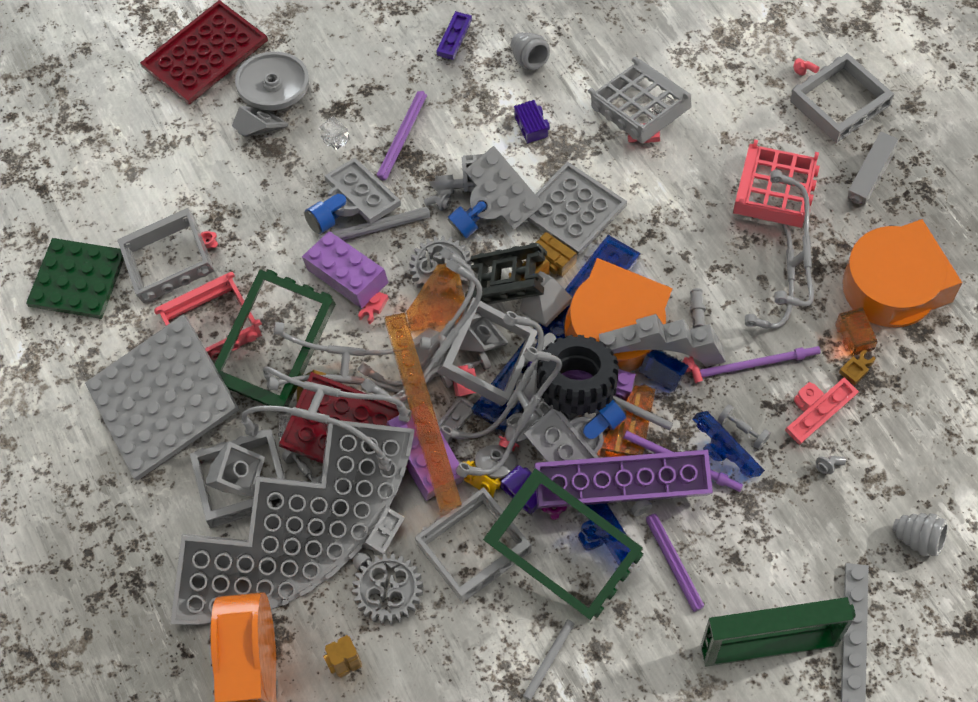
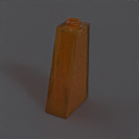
M635 385L626 401L651 413L655 389L647 385ZM624 410L626 412V419L614 430L610 429L601 447L600 457L644 455L645 448L623 437L625 432L629 431L647 439L650 421Z

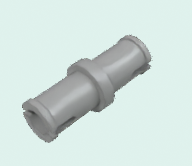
M700 288L690 290V313H692L693 329L706 325L704 318L706 307L703 305V290Z

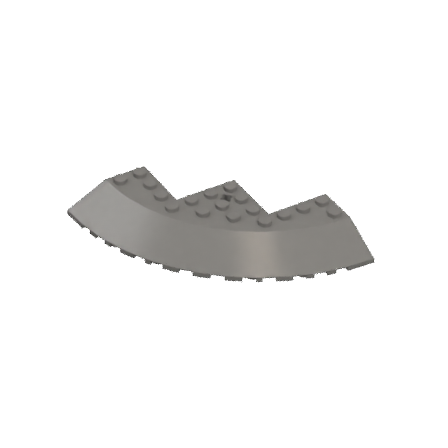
M342 421L369 437L385 453L387 458L392 459L391 469L385 471L379 469L377 453L364 440L342 427L328 423L320 483L256 476L248 540L182 534L170 624L200 625L211 623L213 604L216 597L264 592L268 597L270 608L274 609L305 595L333 576L358 553L384 510H389L406 470L415 429ZM274 494L278 495V498L281 499L277 506H273L272 502L269 501V498H273Z

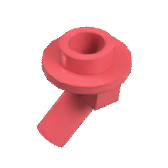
M797 58L793 65L794 71L800 76H804L807 69L814 73L819 71V66L810 61H804L801 58Z
M685 356L680 365V368L683 369L681 373L692 371L695 383L702 382L700 369L695 364L694 358L692 356L689 358Z

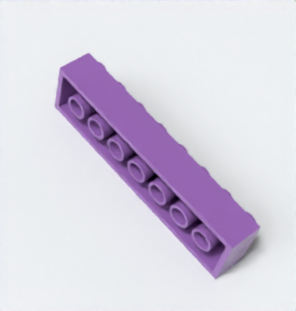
M708 450L539 462L534 464V469H538L585 505L708 496L713 493ZM540 484L536 489L537 509L571 506L543 484Z

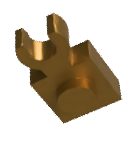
M863 350L860 353L858 360L853 356L839 370V374L854 386L868 373L869 368L867 367L872 366L875 361L874 356L870 360L864 358L867 350Z

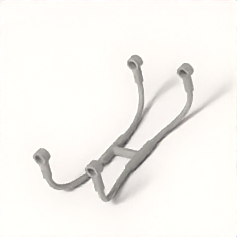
M780 170L770 172V181L772 183L781 182L791 186L795 185L803 194L805 205L804 236L802 237L803 251L794 257L789 226L782 224L788 246L786 255L789 295L785 291H777L774 293V299L777 304L787 303V309L784 317L778 323H770L769 321L757 318L755 314L745 315V325L748 327L779 328L788 320L793 305L810 306L814 301L811 277L810 204L808 193L800 182L792 177L783 175ZM752 196L749 197V201L763 204L762 202L753 200ZM804 261V269L806 270L809 291L808 301H800L799 298L794 297L795 266Z
M445 246L439 254L449 260L446 266L465 279L470 280V287L459 310L452 320L448 321L433 342L425 358L409 376L400 381L384 379L382 375L363 362L357 369L360 373L369 376L375 381L396 387L411 381L431 358L432 361L413 388L405 395L395 397L401 402L410 398L419 389L434 365L441 360L458 336L459 330L472 315L482 297V286L475 277L471 267L465 263V260ZM476 286L477 295L473 304L455 327L456 321L468 305ZM367 378L361 384V387L368 392L390 396L388 392Z
M507 311L503 321L510 326L515 324L533 326L538 332L537 349L528 346L525 350L524 358L532 363L509 399L506 409L490 427L483 431L465 433L464 431L452 430L448 426H442L440 431L445 440L450 438H478L496 429L511 409L515 407L518 400L524 412L499 462L494 467L485 470L461 462L456 469V473L461 477L492 474L505 463L520 431L526 426L541 401V396L562 367V362L558 357L548 352H542L544 335L541 326L530 318L518 316L511 311ZM538 360L556 362L554 371L529 402L524 390L531 380V375Z
M275 322L273 329L274 335H280L299 345L328 351V353L342 354L340 375L326 374L321 376L345 384L361 385L365 380L358 376H348L350 355L363 357L365 355H388L417 348L425 350L430 348V337H421V340L413 345L387 350H365L364 348L334 345L322 346L300 340L283 332L284 323ZM310 375L295 376L291 378H294L299 381L308 380ZM270 377L268 382L269 390H278V385L289 382L283 379L279 380L277 377ZM371 380L378 387L396 393L402 390L382 382ZM416 391V394H413L410 398L414 399L415 403L424 404L426 392Z
M268 366L263 368V375L267 380V388H269L268 382L270 377L275 375L289 383L316 393L308 410L271 405L256 406L245 410L242 413V423L246 428V435L255 437L259 431V426L252 423L247 415L258 411L287 412L293 416L325 424L331 423L352 432L364 440L377 453L379 469L385 471L391 469L392 459L387 458L385 453L369 437L342 421L330 418L329 415L317 413L324 394L333 397L384 400L397 405L400 421L409 422L412 411L408 410L403 402L387 395L343 392L340 389L296 380Z

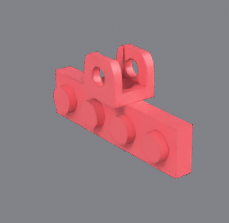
M845 377L825 394L815 384L808 382L794 397V402L804 413L793 421L785 431L801 445L852 400L859 391Z

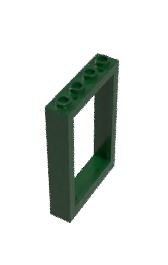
M260 269L214 365L228 390L266 406L289 407L298 387L297 385L286 383L280 395H277L227 374L222 370L264 281L322 304L305 339L309 343L318 344L336 303L332 296L326 292L317 293L309 285L303 284V286L295 284L296 281L289 277L283 279L278 277V274L272 270L267 269L264 271ZM302 346L289 377L303 376L315 349Z
M536 468L483 539L589 620L593 616L595 618L599 617L604 610L602 606L604 601L612 599L617 592L615 588L617 583L626 580L631 572L628 568L632 563L637 564L644 554L641 552L642 546ZM540 484H543L630 549L589 607L499 541Z
M848 597L711 617L708 619L700 644L705 667L838 647L856 616L854 606L849 603Z

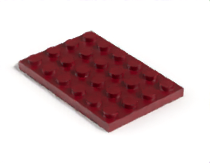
M218 0L141 61L140 64L143 69L190 105L266 43L268 37L222 1Z
M313 372L310 373L307 382L340 389L343 392L367 394ZM303 389L296 407L308 410L316 392ZM325 394L317 410V413L329 415L330 418L340 421L384 426L387 425V421L399 416L397 405L388 401L355 399L341 396L333 397ZM291 415L279 442V447L323 464L327 424Z

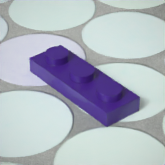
M455 11L436 50L437 56L454 60L472 22V15Z

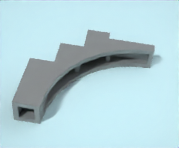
M654 314L636 319L637 324L599 334V340L605 343L606 348L609 347L614 354L635 350H668L692 356L701 361L705 367L726 362L723 345L710 324L689 329L684 319L663 325L658 316Z

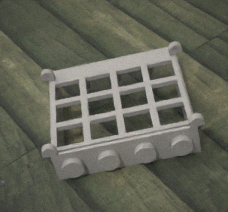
M635 56L632 58L634 65L597 91L590 88L588 93L591 94V106L594 111L601 113L608 121L616 124L620 130H624L633 139L643 144L692 108L689 92ZM646 77L648 81L653 83L646 89H643L637 83ZM659 86L665 92L656 98L649 91ZM634 87L640 93L631 99L624 92ZM669 94L674 99H678L670 106L661 101ZM645 95L652 102L642 107L636 101ZM620 96L627 102L617 108L610 102ZM655 104L665 109L657 116L648 111ZM633 105L639 111L630 117L623 110ZM643 113L651 118L644 125L635 121Z

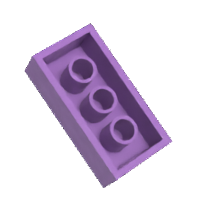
M330 231L302 256L309 272L361 309L376 293L389 283L384 268Z
M422 404L411 410L412 415L409 422L400 421L399 416L387 421L386 426L415 429L411 453L406 467L424 499L427 501L462 483L464 477L456 473L459 462L425 404Z

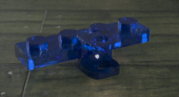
M708 411L696 413L692 418L697 428L711 438V442L706 444L703 450H708L709 456L714 461H724L727 458L734 462L740 468V472L746 477L752 478L762 475L765 470Z
M607 503L586 505L626 534ZM588 520L582 524L578 539L585 550H593L605 543L619 566L630 549L593 521Z

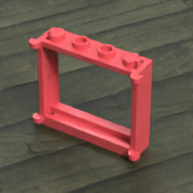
M229 272L156 307L154 312L156 315L160 313L167 326L170 324L169 320L231 290L241 307L244 299L232 279L235 277L234 273ZM251 312L247 318L252 326L240 332L232 351L262 336L259 329L262 323L259 319L255 320ZM227 338L205 348L211 360H217Z

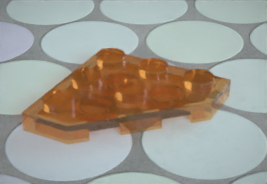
M447 263L436 266L407 310L410 332L446 325L448 321L452 320L465 300L460 274L450 270L446 266Z

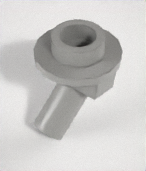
M450 194L434 195L424 199V203L426 206L437 203L438 210L443 211L451 204Z
M839 456L818 457L816 459L817 469L823 474H832L835 470L834 464L845 465L846 463L845 457Z

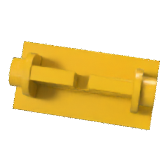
M468 460L466 462L469 466L476 467L474 461L470 462ZM467 475L463 479L479 490L484 487L492 498H494L496 489L501 488V478H489L486 475Z

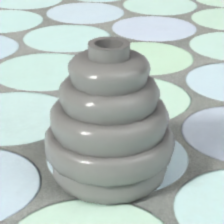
M520 32L514 35L511 40L510 46L514 58L521 67L536 70L547 62L550 56V47L541 35Z
M920 513L919 515L911 514L910 516L902 515L900 519H895L893 531L896 532L897 539L903 540L905 545H910L913 551H918L922 556H938L947 536L948 523L946 519L932 513L929 515L926 513Z

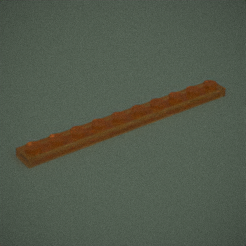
M405 312L385 316V325L409 407L412 411L413 421L439 510L443 512L460 508L462 503Z

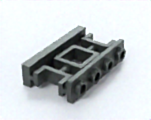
M530 243L529 245L514 246L509 249H499L494 252L479 253L478 255L471 256L470 261L474 263V265H471V269L478 274V280L482 286L480 301L486 304H494L544 295V287L540 284L543 282V278L538 273H535L536 262L545 261L547 251L539 243ZM522 260H526V266H522ZM492 266V272L488 273V267ZM512 267L511 278L501 280L502 269ZM522 274H525L524 281H521ZM487 281H490L491 287H487ZM475 286V288H474V292H473V294H472L471 299H472L473 297L476 298V295H477V288H476V286Z

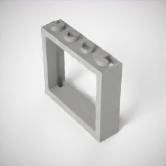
M846 53L842 57H837L830 65L822 67L817 74L809 76L802 84H797L792 89L790 102L835 143H838L891 106L894 93L852 56ZM842 69H845L877 98L840 124H837L806 94Z
M189 208L117 239L135 294L143 303L153 301L163 294H168L174 289L188 285L192 281L206 277L214 272L198 224ZM190 226L203 261L144 287L132 252Z
M474 297L469 301L468 305L466 306L461 319L464 317V315L467 313V311L473 304L475 300ZM480 301L444 354L437 373L503 406L509 401L515 391L513 389L517 381L521 380L523 376L521 370L529 362V360L524 358L523 354L528 346L535 347L537 339H535L537 330L519 324L514 326L507 325L503 321L505 316L503 312ZM475 313L526 339L504 391L453 365Z
M271 429L260 430L255 437L240 436L236 440L230 441L248 450L269 444L277 477L286 479ZM220 442L216 446L207 449L201 448L194 453H190L206 522L210 528L240 520L252 514L253 498L213 511L211 510L200 464L215 460L226 442ZM274 494L273 498H269V501L272 502L273 506H277L281 499L278 498V495Z
M484 487L476 493L472 492L463 503L455 504L449 513L437 517L431 526L422 528V532L415 536L416 545L462 603L515 564L502 555L462 586H459L427 544L482 504L498 520L503 510ZM512 522L506 532L517 545L511 550L524 558L532 552L531 544Z

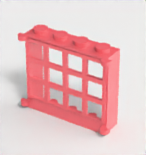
M754 139V143L749 144L733 213L802 228L805 215L804 198L789 195L791 185L786 184L785 194L770 191L772 185L770 176L757 174L756 168L757 164L772 167L771 171L775 170V168L790 171L789 177H793L794 172L808 174L807 182L801 184L808 193L811 206L814 195L810 194V192L815 190L817 182L813 178L818 176L820 166L816 165L819 152H815L814 157L761 146L758 147V140ZM754 178L767 180V189L752 187ZM750 193L764 194L763 204L749 201ZM769 196L784 198L782 208L767 205ZM787 199L802 202L800 212L785 209Z

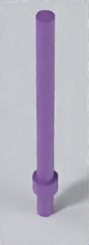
M819 346L806 349L801 347L791 352L701 369L700 373L703 378L793 359L798 361L808 356L821 354Z
M626 431L623 437L656 454L672 452L629 431ZM710 469L711 479L716 484L722 487L725 485L738 492L741 491L743 484L728 478V475L725 473H717Z

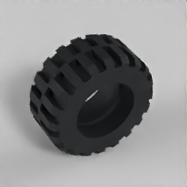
M568 335L564 339L560 337L554 340V343H549L542 350V352H548L558 357L562 362L560 372L541 396L547 405L553 406L554 410L558 412L560 410L564 411V414L571 415V413H575L577 416H583V413H588L589 415L595 413L596 409L600 411L613 400L617 390L619 367L617 357L609 347L606 348L605 343L597 342L593 337L585 338L584 335H578V337ZM538 360L536 380L538 391L554 371L556 362ZM570 370H581L591 374L593 377L585 380H573L565 377L562 373Z

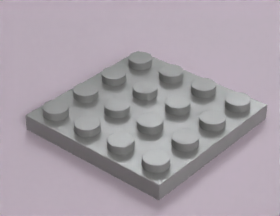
M567 161L535 194L544 206L529 217L527 221L543 232L552 235L579 256L627 206V201Z

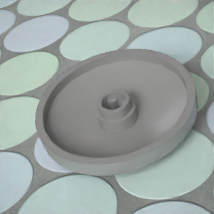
M265 52L249 58L240 66L236 74L235 84L238 95L246 104L261 110H279L295 104L305 95L309 87V75L306 66L297 57L284 52Z

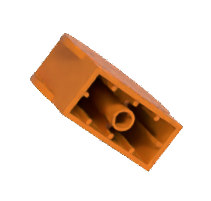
M923 219L904 226L876 228L864 234L851 251L842 281L845 298L858 315L876 325L893 328L915 324L926 317L931 310L952 303L963 283Z
M597 258L589 278L579 286L573 296L564 323L565 337L568 335L573 337L584 335L585 338L593 337L599 342V334L637 324L636 319L654 314L658 316L664 325L666 324L665 307L673 288ZM635 350L615 353L614 355L617 357L619 369L631 372L646 363L654 350Z
M264 592L216 597L211 615V658L215 702H276L275 633L269 600Z

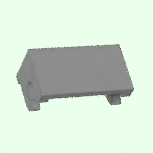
M390 508L389 510L385 509L362 544V548L373 550L374 555H383L405 517Z

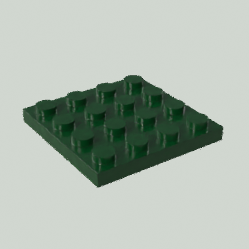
M52 238L26 301L27 306L102 319L124 261L121 249Z

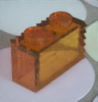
M863 308L839 313L835 326L837 331L841 332L844 337L843 345L845 349H849L852 356L860 354L863 350H867V352L873 351L878 341Z

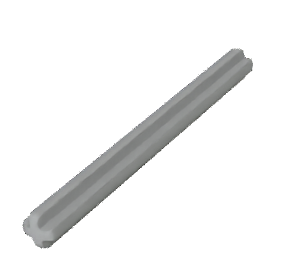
M423 207L381 218L372 224L366 222L332 231L331 233L342 240L429 218L430 211L428 207ZM325 234L319 235L318 239L320 240Z

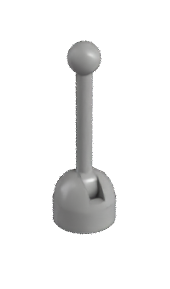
M358 552L353 557V565L358 571H361L360 566L367 568V560L372 561V559L366 553Z

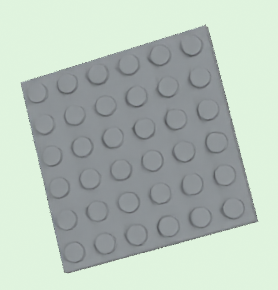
M184 314L85 382L133 478L137 481L239 411L237 404L188 317Z

